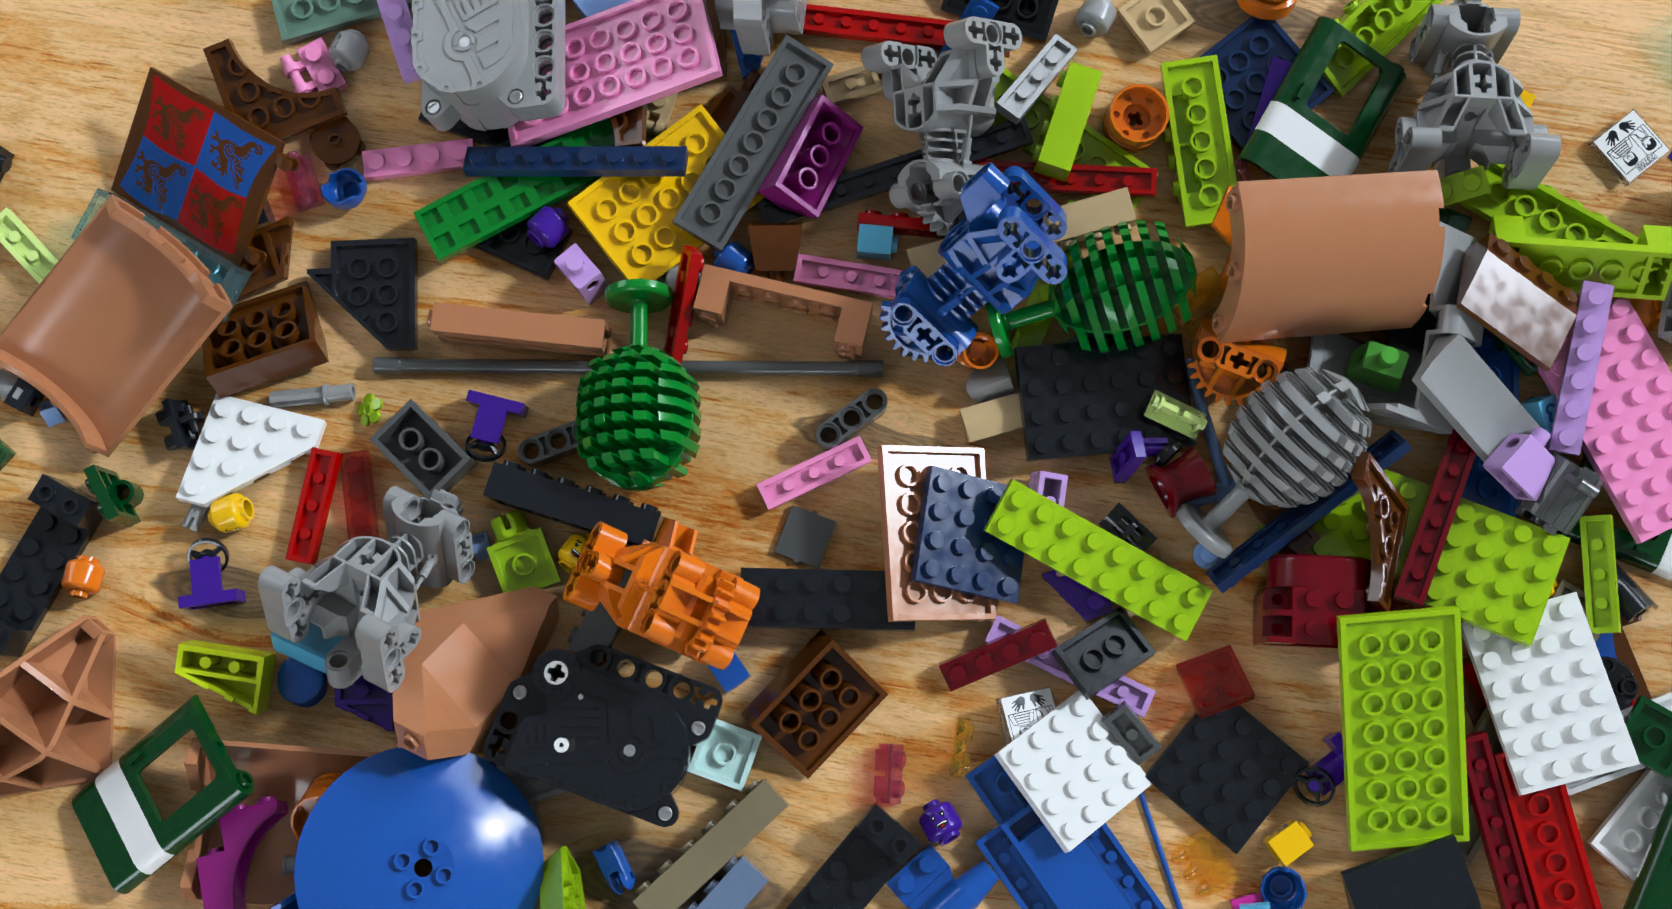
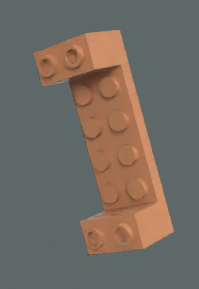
M704 264L693 307L697 319L702 321V325L710 328H718V325L726 326L733 295H737V299L744 302L752 303L755 299L763 301L765 306L774 309H780L781 306L792 308V312L800 315H808V312L819 314V318L826 321L834 322L836 318L839 319L834 338V352L839 353V357L847 360H855L856 357L862 358L872 318V302Z

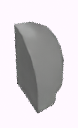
M1003 358L996 360L988 368L975 369L970 374L966 383L967 393L978 402H987L1015 393Z

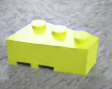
M189 640L178 644L174 673L205 689H211L224 696V699L236 702L249 709V712L258 715L269 709L277 653Z

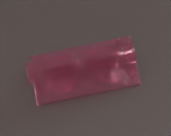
M297 151L288 152L286 155L300 161L297 171L290 170L286 172L297 211L302 212L325 204L309 152L298 155Z
M879 743V749H876L875 770H885V776H875L873 796L876 797V803L901 804V798L905 792V784L902 781V770L906 764V753L903 751L904 745Z

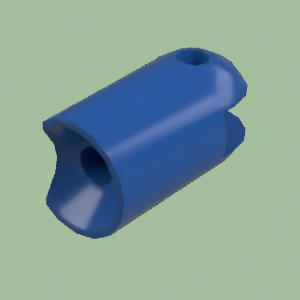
M618 839L592 851L609 888L614 893L622 894L624 887L629 890L634 887L635 875Z

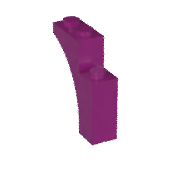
M275 796L260 798L257 800L256 805L249 807L247 804L237 805L219 820L224 847L210 849L207 851L206 856L196 858L204 909H247L246 883L252 858L267 832L289 813L286 801L277 800Z

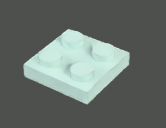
M717 719L709 739L697 744L687 772L743 791L762 736Z

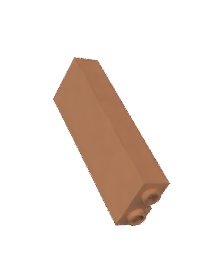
M434 302L433 310H429L427 316V325L430 327V331L438 335L442 342L589 358L600 357L601 359L605 355L610 354L613 332L606 320Z

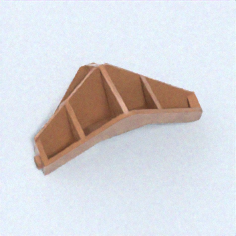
M534 586L420 611L421 619L415 623V626L421 628L422 631L420 641L415 649L404 659V680L401 686L395 692H392L393 722L397 736L395 745L398 748H404L426 760L484 752L485 741L507 687L514 680L532 673L533 665L537 658L545 652L559 619L557 596ZM509 713L504 717L503 724L508 730L514 727L517 719L515 713ZM498 731L497 735L503 736L499 745H493L492 750H499L504 738H509L510 735Z
M81 616L0 671V795L89 782L112 764L117 635L96 616Z

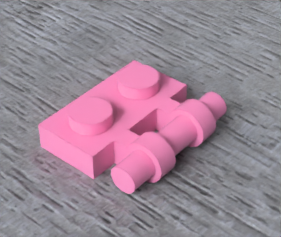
M321 37L297 50L301 60L293 62L289 54L280 58L284 66L282 70L286 78L291 79L295 87V93L317 92L333 87L338 88L340 92L349 87L341 71L333 65L334 62L328 54L329 49ZM308 70L313 80L305 83L301 74Z

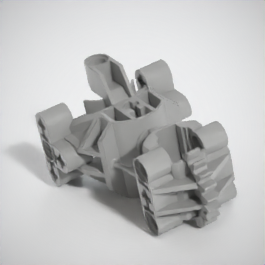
M1454 0V3L1449 5L1431 4L1429 6L1427 14L1424 15L1416 35L1411 41L1409 57L1411 62H1422L1424 71L1434 79L1414 116L1399 117L1395 128L1396 151L1390 160L1388 173L1426 171L1430 162H1433L1430 168H1433L1438 162L1436 170H1438L1439 178L1471 169V159L1479 166L1483 165L1485 171L1488 170L1491 164H1506L1502 175V184L1506 189L1535 190L1560 155L1561 137L1556 134H1548L1546 125L1533 123L1532 112L1520 97L1524 90L1521 82L1506 68L1498 65L1519 29L1521 20L1519 9L1490 7L1487 4H1481V0Z
M975 16L950 22L945 25L943 35L946 44L952 50L941 52L939 57L930 47L901 44V42L884 41L867 46L861 53L862 64L868 71L882 73L884 95L888 101L893 102L894 125H898L907 131L918 132L922 145L923 159L914 160L903 168L898 176V183H894L890 188V201L896 208L907 207L924 217L923 224L930 223V231H937V236L939 237L946 236L952 228L966 217L960 199V194L962 193L961 186L985 166L972 164V161L969 160L972 137H977L986 132L994 122L996 116L994 92L996 83L1000 81L999 76L1004 71V53L1021 47L1022 33L1019 27L1013 23Z
M393 486L386 492L383 499L388 541L373 536L351 538L340 544L335 554L318 561L308 571L297 567L288 573L274 565L268 566L261 573L258 580V589L268 629L293 643H299L304 639L309 631L310 623L322 629L324 639L345 636L327 653L325 668L329 684L333 688L344 689L352 685L363 674V678L390 693L395 692L401 686L405 677L404 659L418 645L422 634L421 628L415 626V623L421 619L417 590L420 585L433 588L445 587L453 580L460 584H465L474 573L475 562L472 560L474 556L472 534L469 531V520L460 516L464 511L460 507L462 501L458 500V496L443 489H440V491L434 489L431 498H420L400 487Z

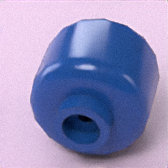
M736 241L725 245L721 253L717 250L713 253L715 257L713 266L751 274L755 268L753 254Z

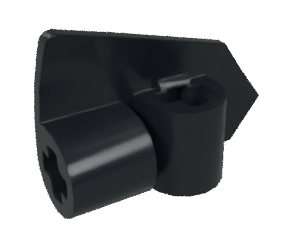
M1616 562L1620 614L1631 623L1642 616L1649 608L1653 607L1656 610L1658 605Z

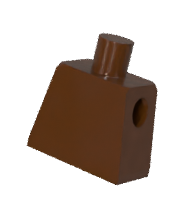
M748 223L756 271H767L768 279L784 282V271L796 270L802 223Z

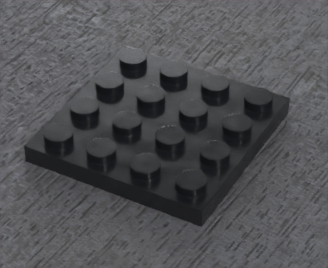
M1215 687L1145 773V777L1153 786L1234 854H1237L1297 780L1296 774L1302 768L1308 766L1309 762L1219 687Z

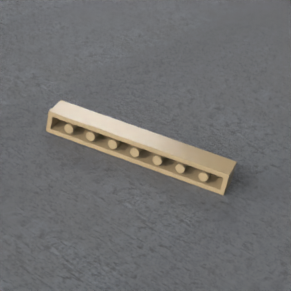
M1125 187L1060 206L1066 213L1067 230L1062 238L1053 241L1062 250L1070 249L1069 243L1076 238L1078 242L1084 241V234L1093 231L1096 241L1102 240L1101 228L1108 225L1112 233L1115 232L1116 235H1121L1118 223L1127 221L1129 231H1131L1132 227L1136 226L1135 220L1137 219L1128 188ZM943 239L907 249L911 266H917L927 277H930L947 262L938 253Z

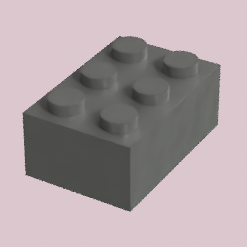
M412 399L369 439L427 498H431L434 489L438 491L443 489L449 492L478 464Z

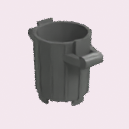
M1552 452L1551 455L1555 458V464L1538 500L1520 499L1515 512L1521 516L1523 515V517L1533 523L1539 524L1543 530L1553 536L1556 532L1565 536L1569 535L1589 504L1598 495L1605 482L1598 479L1600 475L1585 466L1580 468L1574 461L1564 455Z

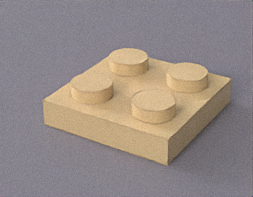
M1130 0L1121 6L1116 13L1149 56L1192 27L1195 23V20L1179 0Z

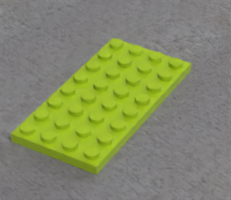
M1385 469V474L1410 507L1395 580V590L1431 486ZM1360 493L1333 509L1328 515L1323 516L1315 523L1313 530L1321 537L1308 550L1307 555L1353 556L1371 560V540L1366 529L1368 518ZM1461 497L1423 606L1432 608L1456 605L1460 607L1462 622L1530 647L1533 644L1570 538L1555 533L1553 536L1543 530L1542 527Z
M1455 605L1336 616L1347 842L1349 850L1354 852L1419 846L1451 834L1456 837L1457 842L1470 841L1460 607Z

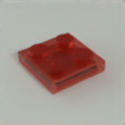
M1231 645L1176 664V670L1199 719L1255 699L1254 691Z

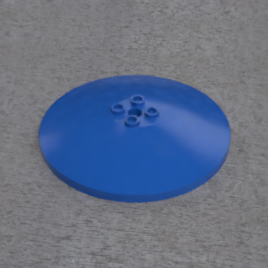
M396 747L372 755L344 772L328 787L311 810L303 826L295 856L294 885L299 909H535L543 878V849L538 825L526 799L516 785L494 765L472 753L426 760L404 748ZM422 858L428 859L432 865L431 872L425 877H419L414 871L415 863Z

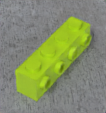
M1071 61L1067 71L1061 70L1056 86L1061 87L1059 95L1053 94L1048 111L1053 112L1051 119H1045L1040 135L1044 136L1042 145H1036L1032 160L1036 161L1033 172L1066 182L1103 72Z

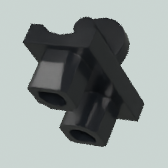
M168 398L162 401L163 408L156 412L155 415L158 423L161 426L170 427L172 433L164 439L166 449L168 451L194 450L199 439L198 433L200 429L198 423L205 420L204 414L202 412L194 413L192 405H188V401L184 399L174 401Z
M1118 503L1099 523L1104 530L1144 552L1157 539L1121 503Z

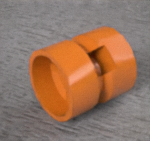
M977 332L967 349L960 355L958 354L956 361L968 368L985 369L990 367L996 361L999 354L994 337L985 332Z

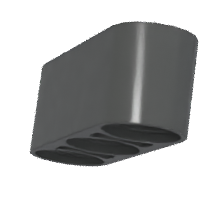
M877 388L867 390L820 424L816 430L818 446L822 450L828 451L847 442L880 418L887 409L886 394ZM872 397L879 398L883 403L877 410L870 409L866 404ZM848 414H856L860 419L859 423L855 426H848L843 420ZM826 430H831L836 433L837 437L834 442L825 443L820 438L821 434Z
M575 421L523 440L518 448L519 457L531 467H540L577 453L576 447L579 443L575 438L577 424ZM559 436H565L567 439L566 445L562 449H555L553 445L554 440ZM538 446L540 449L539 455L535 459H528L527 451L529 448Z

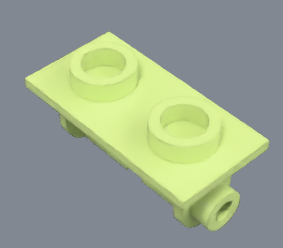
M1154 390L1144 413L1145 417L1193 440H1196L1199 431H1203L1208 422L1205 419L1207 414L1157 390Z

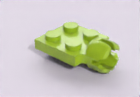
M513 510L506 513L510 526L505 515H499L491 520V527L496 540L492 546L486 549L503 593L532 586L542 589L562 581L542 527L531 529L521 510Z

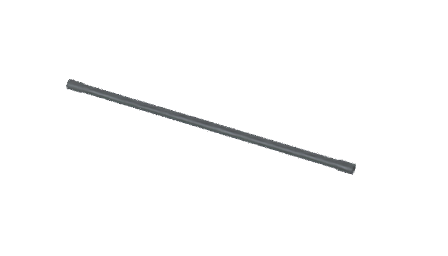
M375 357L373 361L375 374H585L592 369L588 367L590 360L403 359L401 357ZM682 360L681 364L689 375L883 377V360H858L855 362Z

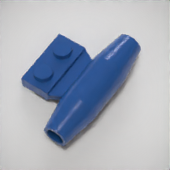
M929 844L886 884L902 903L911 909H976L1000 877L982 860L953 879L948 863Z

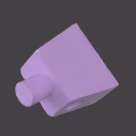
M576 243L554 260L558 270L589 306L604 294L606 287L609 285L608 282ZM597 281L593 287L587 289L592 282Z
M1535 427L1531 434L1512 433L1486 459L1482 466L1515 499L1537 501L1555 464V458L1544 448L1551 435L1540 427Z

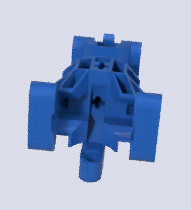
M992 162L983 166L961 186L962 193L960 194V199L966 217L948 232L938 249V253L947 262L930 277H927L915 265L899 274L895 288L896 296L892 301L882 302L881 309L884 311L880 314V320L885 321L882 323L881 330L888 331L885 338L886 341L895 339L893 349L903 347L902 356L912 352L913 361H915L919 355H923L924 362L927 363L929 355H932V359L938 365L950 366L957 360L958 354L960 355L967 349L974 339L978 326L969 317L982 308L984 304L989 302L1000 314H1006L1031 294L1039 277L1048 284H1058L1065 279L1067 275V257L1053 240L1062 238L1066 233V213L1021 167L1011 166L1002 173ZM1031 199H1037L1041 202V205L1030 207L1027 202ZM947 345L951 347L952 350L942 351L941 346Z

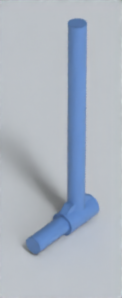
M1193 358L1185 359L1186 364L1193 362ZM1186 367L1188 384L1197 410L1207 414L1205 419L1208 422L1203 433L1219 483L1215 484L1217 489L1216 495L1187 502L1200 507L1214 502L1218 504L1237 484L1234 482V479L1229 478L1208 406L1203 396L1202 388H1195V385L1200 380L1198 378H1189V375L1195 372V368Z

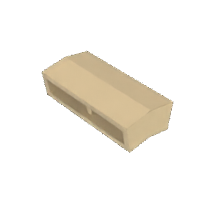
M1019 392L960 409V417L967 441L970 443L1022 428Z

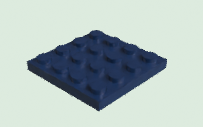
M1253 16L1200 56L1217 55L1230 140L1241 153L1248 140L1272 58L1277 57L1293 62L1300 51V48L1275 20H1263ZM1323 75L1307 101V106L1311 110L1315 109L1336 91Z
M936 466L927 467L910 581L1007 604H1018L1024 553L983 531L1007 485Z

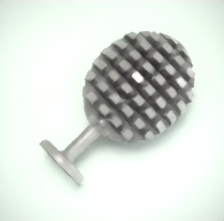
M1297 368L1294 371L1298 376L1288 371L1276 375L1277 381L1274 383L1268 379L1261 384V391L1254 390L1247 398L1249 404L1245 405L1242 403L1236 412L1238 419L1237 421L1232 419L1228 428L1230 439L1226 438L1223 455L1232 464V466L1229 463L1226 465L1237 486L1208 514L1187 502L1180 504L1175 512L1185 529L1203 547L1223 559L1232 553V543L1220 526L1249 498L1267 506L1278 505L1282 508L1298 507L1300 503L1308 505L1317 502L1318 496L1326 497L1334 492V486H1342L1348 480L1346 472L1351 473V470L1355 467L1356 456L1359 457L1361 452H1366L1368 445L1364 437L1370 438L1372 431V421L1350 400L1352 399L1362 410L1370 412L1360 390L1348 378L1322 369L1336 383L1333 384L1324 374L1317 372L1313 368Z

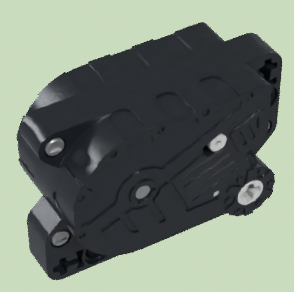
M593 645L574 654L563 649H552L542 653L533 665L532 673L514 680L507 687L485 741L484 755L491 762L507 767L512 771L541 780L556 788L585 797V799L611 807L652 824L669 827L679 819L680 811L673 795L684 782L683 780L692 759V746L709 739L722 708L723 699L719 690L712 686L604 645ZM597 651H604L607 654V661L603 666L597 667L592 664V656ZM629 661L635 666V671L630 677H622L619 674V667L623 662ZM651 672H659L663 678L660 686L656 688L649 687L646 682L647 676ZM564 673H565V676H564L563 679H562V678H557V675H558V674H564ZM684 682L690 686V693L687 697L677 698L674 695V687L678 683ZM696 687L701 688L698 692L699 695L708 697L710 693H713L714 699L718 701L717 705H711L709 709L704 708L705 703L697 698L696 704H691L690 702L695 696ZM509 713H515L518 718L517 725L513 729L508 730L503 724L504 717ZM498 731L513 735L511 740L504 738L502 747L506 749L505 753L498 754L495 757L496 751L492 750L493 745H499L503 736L497 735Z

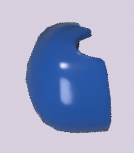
M342 168L335 173H329L328 182L325 185L321 184L320 189L322 197L332 206L338 209L349 210L356 208L363 201L367 192V182L364 176L355 169Z
M1277 866L1271 868L1262 877L1260 884L1262 899L1264 902H1270V908L1300 909L1304 906L1307 897L1306 884L1298 872L1286 866Z

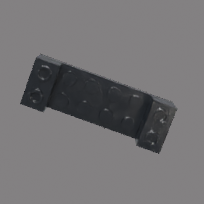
M42 474L28 497V500L41 507L0 573L1 656H22L62 589L61 580L66 563L69 560L75 559L77 555H82L103 520L97 508V505L100 504L98 499L64 480Z
M875 802L786 909H864L898 867H903L921 845V842Z

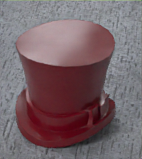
M1190 447L1166 467L1156 465L1145 467L1149 480L1171 518L1177 516L1175 512L1180 504L1217 494L1216 485L1206 464L1193 447Z

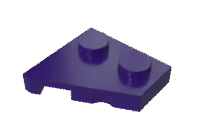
M1056 570L1041 574L1042 579L1048 582L1059 593V596L1066 603H1069L1085 621L1113 612L1110 600L1065 575L1057 576Z
M360 676L352 686L350 685L344 689L335 688L334 706L357 715V717L370 721L387 731H395L392 693L370 683L363 676Z

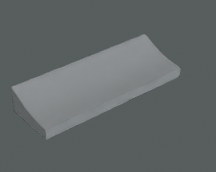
M1460 333L1436 338L1412 381L1483 462L1486 461L1508 435L1512 433L1531 434L1535 427H1540ZM1549 440L1544 446L1546 450L1548 449Z

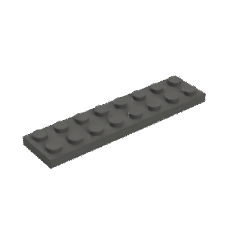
M786 34L676 214L672 224L721 253L834 64Z

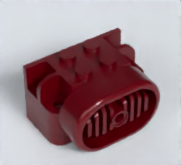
M1307 554L1274 555L1268 558L1266 561V588L1259 590L1254 596L1253 645L1338 649L1336 616L1376 612L1366 599V588L1370 584L1371 560L1353 556Z

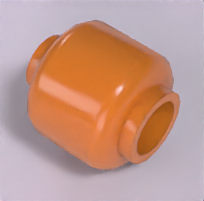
M77 555L75 559L69 560L66 563L61 586L69 591L70 597L86 600L88 595L99 593L105 569L99 564L100 561L98 559Z

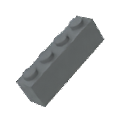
M625 569L623 578L618 584L619 587L625 589L632 571ZM601 602L592 612L583 609L581 616L584 619L579 628L575 626L567 641L571 643L568 650L577 653L597 644L612 648L622 628L616 625ZM597 651L592 656V662L603 666L607 659V654L604 651Z

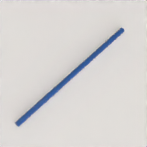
M1142 792L1138 797L1176 908L1183 909L1144 793Z

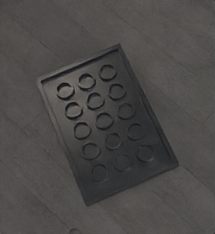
M1182 333L1160 335L1161 339L1153 341L1151 336L1143 337L1145 345L1138 347L1135 346L1133 338H1125L1127 349L1121 351L1118 350L1115 340L1109 339L1110 352L1106 353L1100 352L1097 341L1089 342L1091 351L1081 349L1079 342L1014 348L1027 462L1117 453L1116 448L1130 431H1141L1142 438H1167L1168 444L1181 441L1184 444L1182 448L1196 446V440L1144 416L1154 390L1191 406Z

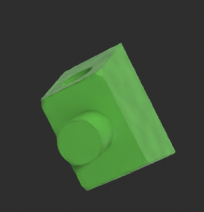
M1368 341L1352 350L1344 377L1397 394L1409 354L1394 347Z

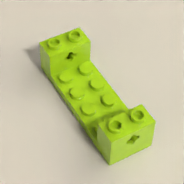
M1493 214L1489 232L1497 238L1505 240L1512 249L1520 255L1527 256L1535 266L1543 272L1550 273L1554 280L1565 288H1570L1575 294H1580L1581 284L1586 280L1613 285L1612 297L1665 301L1672 281L1671 226L1643 225L1637 244L1526 237L1523 216Z

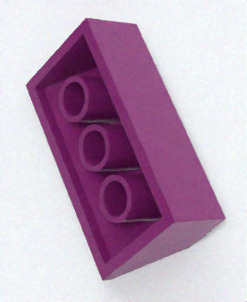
M821 94L813 98L758 192L779 208L811 218H818L864 127Z

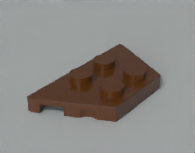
M287 216L255 230L250 246L267 253V259L264 264L258 262L257 265H252L245 260L243 266L239 267L212 250L197 257L210 270L211 273L208 277L215 284H221L226 294L233 300L240 301L288 280L293 219Z

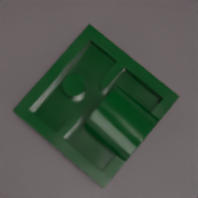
M94 464L83 470L87 477L85 484L88 490L93 495H96L100 503L97 505L98 511L105 520L129 527L141 522L135 511V507L141 504L144 497V492L140 485L127 480H120L117 472ZM129 487L130 494L127 499L123 500L122 492Z

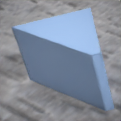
M49 400L40 404L39 413L48 427L66 422L63 412L54 407Z
M487 531L472 536L473 551L478 562L490 558L486 548L492 546Z

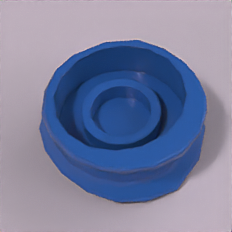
M289 657L282 663L278 672L277 683L283 699L296 706L309 708L318 704L326 694L328 685L326 674Z

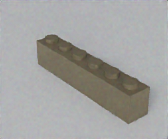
M756 779L744 790L748 795L742 801L738 802L734 799L722 810L726 815L718 823L712 819L701 830L704 836L696 843L692 839L679 850L682 856L675 863L669 859L656 871L660 876L652 884L649 880H646L635 891L638 897L632 902L638 909H678L787 808L789 803L767 779H764L762 782Z

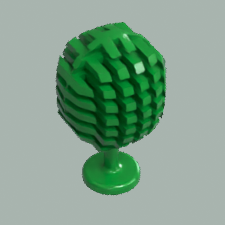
M1144 219L1135 220L1141 241H1132L1127 221L1118 223L1123 240L1121 244H1115L1109 225L1101 228L1106 247L1102 250L1098 248L1093 231L1084 234L1089 256L1083 258L1076 238L1069 243L1074 266L1070 269L1067 266L1065 279L1058 283L1056 287L1055 284H1049V300L1010 311L1006 314H1000L989 302L985 304L992 333L1002 358L1010 357L1013 354L1011 329L1053 316L1067 333V326L1075 329L1081 349L1091 351L1087 332L1094 333L1101 353L1110 352L1106 333L1113 334L1119 351L1127 349L1123 332L1126 330L1131 331L1136 347L1145 345L1140 326L1145 324L1148 325L1153 341L1161 339L1156 319L1163 315L1169 334L1175 332L1177 327L1172 309L1179 304L1184 323L1192 317L1186 297L1191 286L1194 295H1196L1197 270L1192 254L1179 237L1180 248L1170 243L1164 222L1154 221L1160 242L1151 241Z
M649 279L621 280L606 287L604 298L611 308L630 313V345L611 350L615 353L607 354L603 359L597 357L590 360L588 367L592 370L585 373L584 378L580 377L575 423L577 424L575 438L579 442L576 450L581 458L587 460L589 469L611 482L609 484L624 490L640 492L663 487L665 485L660 482L669 481L673 476L680 478L687 475L689 469L683 465L691 462L692 457L696 459L700 447L697 443L701 438V429L699 428L701 423V412L699 411L701 397L697 393L700 387L696 379L687 374L686 369L675 358L668 356L663 350L647 346V315L662 311L672 304V288L662 282Z

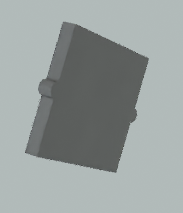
M792 505L775 553L794 559L796 564L802 562L819 569L836 521L817 515L816 511L809 512Z

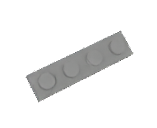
M1055 34L996 102L994 107L996 111L1017 125L1058 77L1061 70L1074 58L1078 49Z

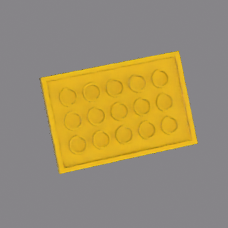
M702 104L646 144V146H687L689 156L685 177H601L567 203L568 207L626 280L649 279L656 281L668 270L680 263L683 245L694 246L696 249H699L705 244L672 224L676 214L725 136L724 132ZM757 191L745 213L766 197Z

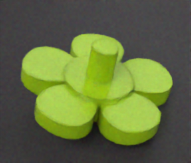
M366 394L363 403L358 405L357 413L362 415L360 422L364 426H369L371 422L378 423L381 418L380 409L383 406V402L380 398H375L373 394Z

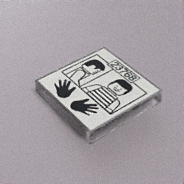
M1632 109L1589 144L1590 148L1625 187L1671 151L1635 109Z
M1051 686L995 699L1006 743L1009 744L1056 707Z

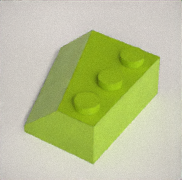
M567 846L560 847L543 863L539 909H586L581 870Z

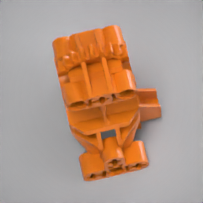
M1229 185L1211 226L1231 247L1230 214L1226 208V195L1233 187ZM1231 250L1216 285V290L1224 293L1228 282V265L1231 263ZM1204 316L1196 329L1190 346L1192 355L1198 360L1194 359L1193 362L1186 364V367L1195 368V372L1189 375V378H1198L1200 380L1195 385L1196 389L1206 387L1203 394L1204 397L1214 393L1213 402L1218 403L1224 397L1226 406L1230 405L1232 399H1235L1237 406H1240L1242 398L1245 397L1247 399L1254 390L1261 391L1260 384L1268 379L1273 383L1276 381V375L1280 373L1285 362L1287 350L1274 345V339L1219 343L1217 334L1212 329V319ZM1209 341L1212 349L1207 356H1204L1201 350L1202 345ZM1234 355L1235 358L1246 362L1244 365H1238L1230 361V357ZM1263 364L1265 368L1264 373L1258 377L1257 368Z
M664 517L654 543L644 539L641 545L625 547L628 539L627 533L604 522H598L593 527L564 590L563 599L590 612L595 610L599 602H601L617 626L699 663L724 670L730 664L734 650L738 647L749 623L752 610L760 597V588L744 581L743 578L719 569L694 556L693 551L698 531L688 528L676 520ZM625 569H628L632 573L624 589L619 587L618 584L623 578Z

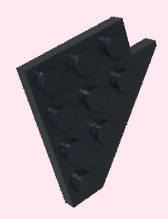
M415 238L331 241V268L307 269V274L389 351L418 350L417 240Z

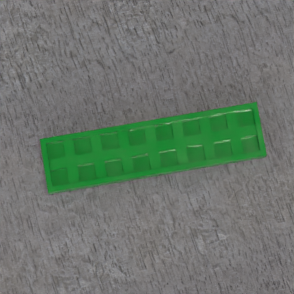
M610 117L565 133L540 147L615 146L614 130ZM482 176L413 213L438 261L442 263L536 214L542 207H550L592 185L601 177Z

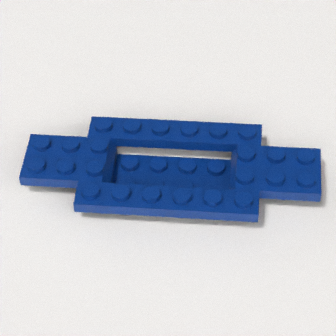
M994 755L965 775L998 823L996 827L977 839L975 843L1021 909H1166L1106 823L1070 852L1064 853Z

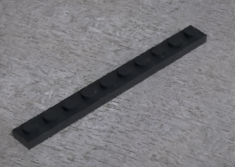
M1025 115L1017 125L1009 120L990 126L983 134L972 137L971 155L969 158L972 164L1033 145V139ZM921 149L840 175L821 213L890 191L891 186L894 183H898V176L907 164L914 160L923 159ZM768 199L757 202L764 223H792L808 218V216L779 208Z

